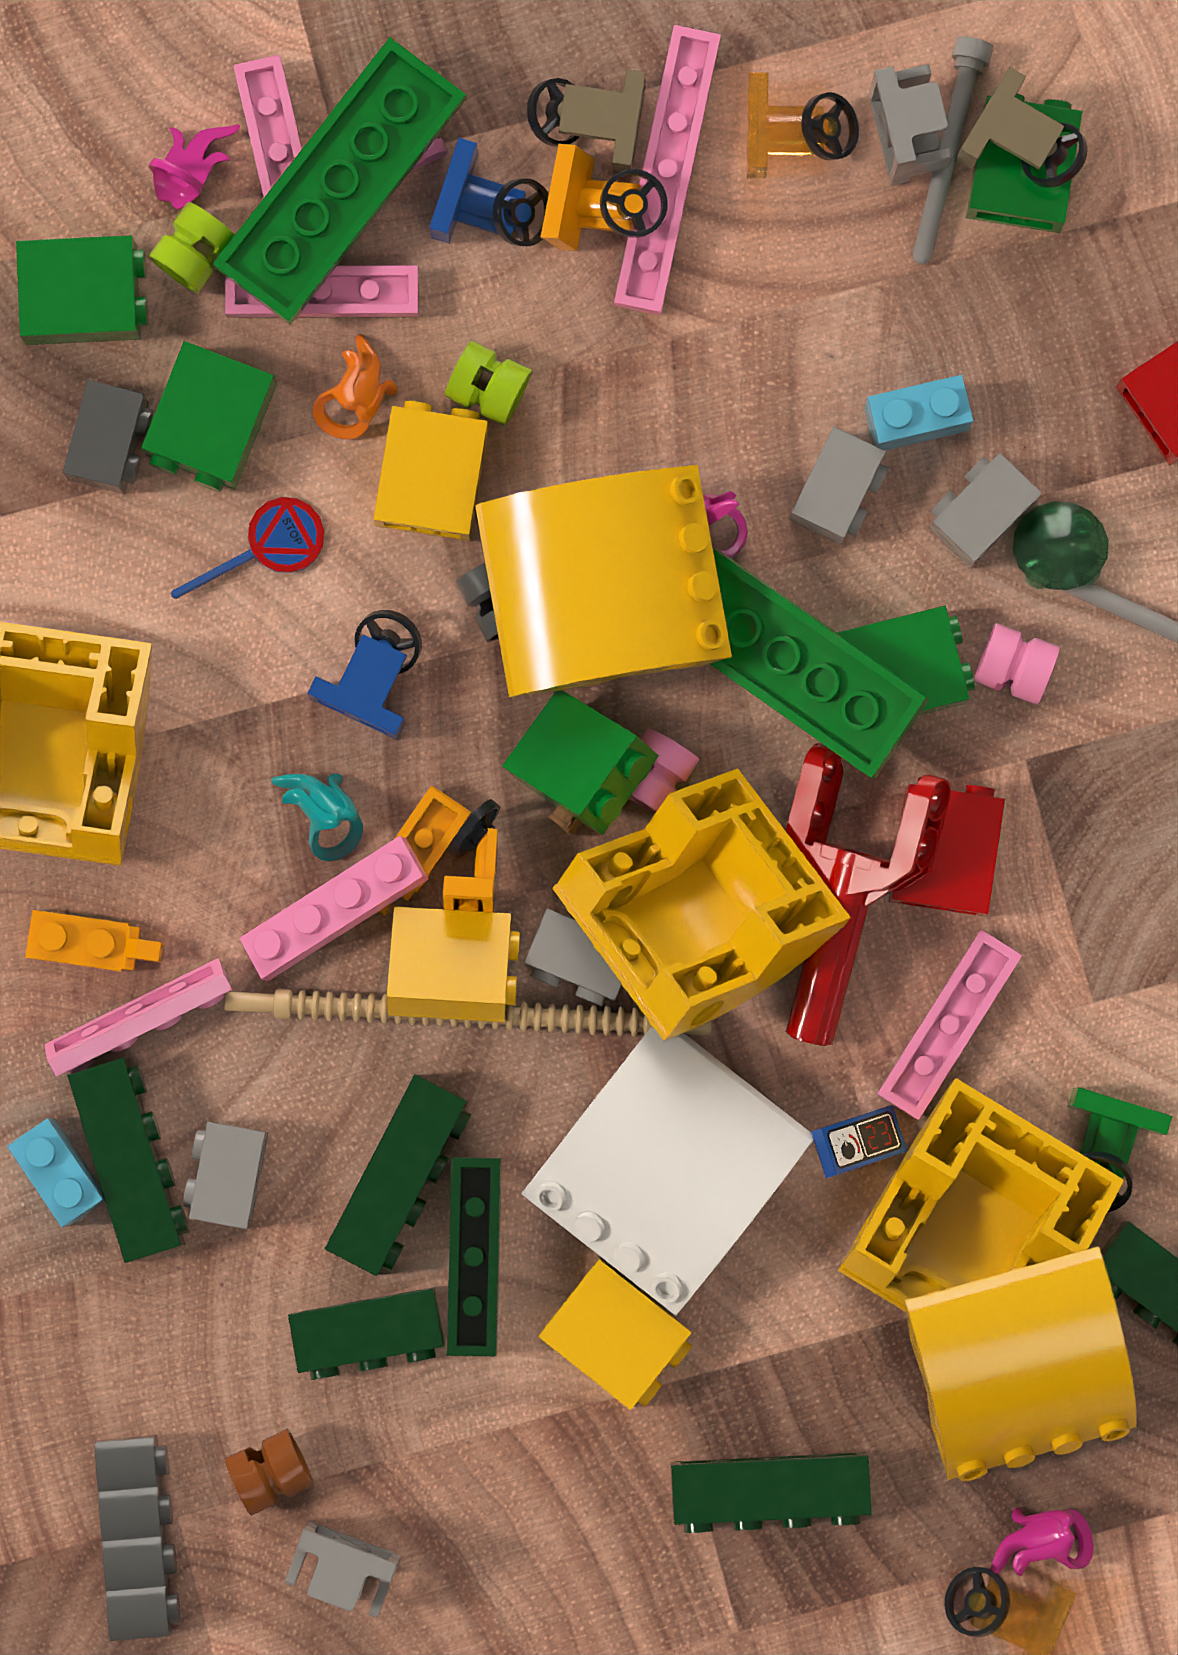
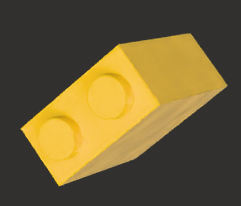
M404 401L403 407L392 406L373 517L375 526L470 542L489 431L488 421L479 420L480 413L467 409L454 408L451 411V415L432 412V405L417 401Z
M394 907L387 986L388 1016L505 1022L506 1005L515 1006L517 976H508L509 960H519L520 932L511 931V914Z
M598 1258L538 1335L540 1339L629 1410L637 1402L645 1407L662 1386V1383L656 1378L664 1367L669 1364L675 1369L693 1346L686 1341L692 1333L687 1327L600 1258Z

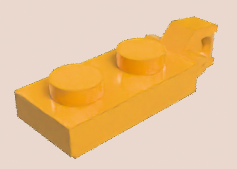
M431 785L395 838L402 836L407 839L424 872L429 877L472 812ZM424 883L403 895L402 898L409 902L414 893H418ZM394 902L378 912L385 916Z
M32 910L25 958L123 972V970L134 971L136 959L161 963L164 944L162 942L139 939L141 928L130 926L129 923Z

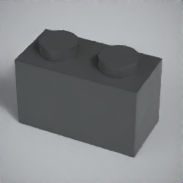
M87 380L62 472L68 480L124 494L127 483H135L141 462V456L135 455L140 436L146 437L153 419V410L147 408L149 402L144 394Z

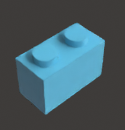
M962 375L868 396L864 405L873 445L884 451L967 432L973 423Z
M47 1118L7 1146L61 1227H69L105 1202L101 1186L55 1119Z

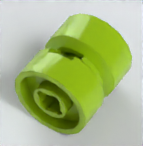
M187 202L172 222L175 230L173 235H163L148 257L175 281L199 294L214 273L211 265L212 262L216 260L235 234L207 211L191 202Z
M471 340L453 370L444 396L467 408L477 404L480 406L481 415L506 426L524 395L533 370L510 358L499 362L497 361L495 351ZM484 372L492 375L485 391L477 388Z

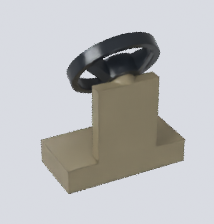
M1009 66L961 147L956 160L973 170L987 144L991 141L1020 158L1024 173L1034 184L1045 188L1060 186L1076 176L1083 167L1088 151L1086 139L1073 125L1058 123L1015 98L1026 76ZM1061 132H1070V133H1072V134H1068V135H1064V136L1059 137V135H1060ZM1079 141V151L1075 161L1064 173L1057 176V166L1065 161L1068 148ZM1043 164L1046 168L1047 179L1034 176L1030 165L1040 169Z
M626 69L623 92L576 86L562 78L542 81L533 89L528 99L527 117L529 125L540 141L554 147H558V144H571L580 136L615 141L612 161L613 174L633 169L646 85V72ZM557 85H560L565 88L564 95ZM547 87L550 101L547 103L545 110L547 121L541 128L537 118L536 107L541 92ZM559 127V133L570 136L563 141H558L549 137L548 134L554 128Z

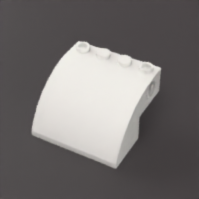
M651 1027L521 1194L670 1312L677 1315L769 1200L811 1144L813 1137L810 1131L686 1034L682 1033L663 1041L657 1031Z

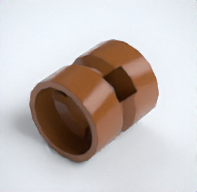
M288 1428L264 1439L262 1447L258 1451L249 1446L225 1458L226 1467L234 1487L251 1516L277 1503V1496L281 1493L290 1498L314 1486L303 1454Z

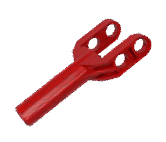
M822 743L814 744L805 756L786 832L851 918L844 927L804 961L786 1034L802 1042L827 1046L833 1045L868 907L890 892L902 891L931 873L950 801L951 786L948 780L927 774L908 793L891 861L836 844L826 843L844 769L841 757Z

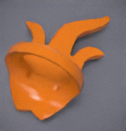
M361 334L355 337L359 354L352 350L342 352L347 363V370L340 383L321 393L313 405L312 415L316 424L325 433L344 440L355 439L363 435L377 413L384 394L395 395L397 393V387L391 380H386L379 385L381 372L379 358L371 344ZM332 399H337L344 409L355 411L359 421L353 425L338 424L327 415L325 404Z

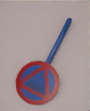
M280 497L267 501L256 510L249 523L248 542L250 550L174 589L171 592V596L177 599L255 557L261 565L274 572L293 573L305 569L317 559L323 547L324 528L320 516L309 504L297 498Z

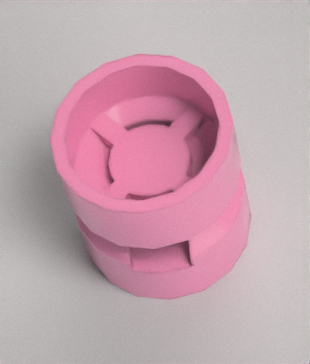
M996 623L979 662L974 682L997 691L1001 690L1004 686H1008L1013 697L1038 705L1050 679L1060 647L1035 637L1029 642H1024L1021 632Z
M646 727L640 739L656 752L659 757L652 765L647 777L639 783L629 799L655 814L668 794L676 791V784L686 783L699 758L670 738Z

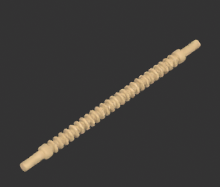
M276 989L275 994L230 991L225 993V1011L274 1013L276 1019H290L292 1014H298V1019L303 1020L304 1016L309 1014L314 1021L318 1019L319 1015H324L327 1021H331L333 1016H339L341 1022H344L346 1017H353L355 1023H358L360 1018L365 1017L370 1024L373 1023L374 1018H380L382 1024H386L388 1019H395L396 1025H400L402 1020L406 1019L409 1020L411 1026L415 1024L416 1020H421L424 1026H428L430 1021H436L438 1027H442L443 1022H450L452 1028H455L457 1023L462 1022L467 1029L471 1027V1023H477L479 1029H484L485 1024H492L494 1030H497L499 1025L503 1024L506 1025L508 1031H511L514 1025L520 1026V1030L523 1032L527 1026H533L535 1032H539L541 1027H547L549 1033H553L554 1028L559 1027L564 1034L568 1032L569 1028H574L576 1034H581L582 1029H589L591 1035H595L596 1030H603L605 1036H608L610 1031L615 1030L620 1037L623 1036L624 1031H630L632 1037H636L638 1032H644L645 1036L652 1027L644 1013H639L637 1007H634L631 1013L625 1012L624 1007H619L618 1012H612L610 1006H606L604 1011H597L595 1005H592L591 1009L586 1011L583 1010L581 1004L577 1006L576 1010L569 1009L568 1004H564L562 1009H556L554 1003H550L549 1008H542L540 1002H537L534 1008H530L527 1002L524 1001L521 1007L506 1006L505 1022L388 1016L387 994H384L381 1000H377L374 994H370L368 999H362L360 993H356L354 998H348L346 992H343L340 997L336 998L331 991L327 993L326 997H321L319 991H314L313 996H306L304 990H301L299 995H293L291 989ZM711 1021L684 1032V1034L710 1036Z

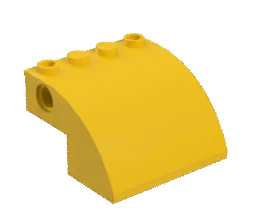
M698 465L637 471L579 480L521 492L475 505L509 697L590 687L621 677L700 667L732 657Z
M0 622V849L121 866L143 750L150 688L152 643Z
M738 768L669 793L644 829L578 853L558 883L552 888L663 1041L712 1021L761 993L809 958L827 940L844 927L851 918Z
M955 1078L896 1168L838 1271L906 1312V1300L1088 1250L1124 1180Z
M1099 1246L905 1301L910 1340L927 1391L931 1427L948 1480L958 1477L961 1481L976 1480L987 1474V1469L1004 1464L1009 1468L1022 1467L1034 1461L1036 1455L1054 1451L1057 1455L1068 1454L1081 1448L1082 1442L1100 1437L1103 1441L1118 1440L1129 1434L1130 1429L1137 1427L1136 1399L1128 1353Z

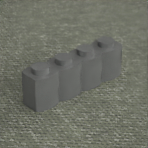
M157 1435L98 1440L95 1442V1465L99 1494V1516L110 1641L170 1636L173 1632L172 1624H178L181 1621V1611L178 1593L170 1594L169 1574H176L177 1560L175 1545H166L165 1525L173 1523L171 1495H162L161 1475L169 1474L167 1446H158Z

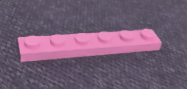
M678 25L673 27L643 171L656 177L664 187L668 200L667 213L661 225L652 233L640 238L628 237L614 300V306L661 316L721 34ZM641 177L640 185L643 187L648 181ZM655 187L646 195L648 207L642 215L646 229L654 225L661 210L660 197Z

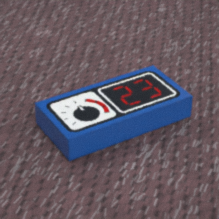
M893 1105L811 1131L826 1178L907 1151Z

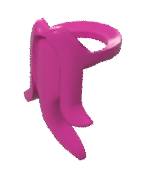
M236 124L202 130L195 135L186 149H183L185 140L182 132L177 128L169 127L174 138L172 148L164 160L153 158L148 166L153 173L154 188L158 200L170 202L178 210L182 209L187 202H192L199 196L214 165L219 162L230 161V158L221 152L212 153L203 160L206 150L214 141L234 135L239 131L240 125Z
M731 491L718 496L715 494H704L708 526L725 515L733 518L737 525L736 540L732 546L721 550L722 553L732 558L745 545L748 534L746 520L741 512L736 509L739 506V503L734 500L737 495Z
M1016 1507L1011 1517L1017 1524L1025 1527L1008 1534L1002 1540L996 1550L990 1570L998 1574L1005 1567L1010 1557L1017 1551L1020 1552L1015 1555L1012 1563L1016 1574L1020 1576L1023 1575L1026 1567L1031 1562L1053 1558L1069 1569L1085 1568L1093 1557L1094 1544L1090 1527L1083 1515L1073 1509L1050 1510L1026 1516L1021 1508ZM1071 1525L1076 1530L1079 1540V1552L1075 1559L1068 1556L1075 1539L1070 1529Z

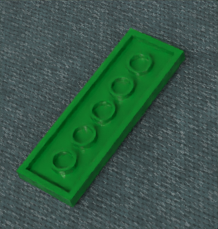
M389 37L213 262L214 268L291 325L467 99L466 94Z
M712 546L732 657L710 663V665L872 779H876L930 697Z

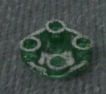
M1053 501L1036 506L1022 517L1014 532L1013 554L1019 569L1025 574V580L1030 586L1036 589L1047 588L1068 591L1094 583L1100 577L1102 568L1108 559L1109 539L1103 524L1090 510L1072 502Z

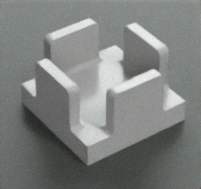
M929 64L896 72L893 66L874 72L869 99L891 186L910 182L911 177L948 168L952 159L950 148L938 150L940 145L938 132L945 131L948 122L939 86L936 82L929 83L931 78Z
M309 1521L303 1529L284 1583L294 1586L300 1575L307 1553L314 1554L318 1557V1563L307 1594L310 1597L352 1611L360 1598L367 1576L380 1579V1584L368 1615L378 1618L401 1555Z

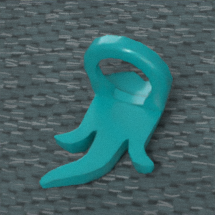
M332 773L328 777V786L314 776L306 774H287L272 778L271 783L273 785L290 789L283 795L282 803L298 805L310 819L308 843L311 852L316 857L328 862L339 860L348 855L358 845L364 826L352 799L339 786L343 781L342 775ZM343 820L349 821V832L339 844L328 848L320 846L318 840L321 830L337 828Z

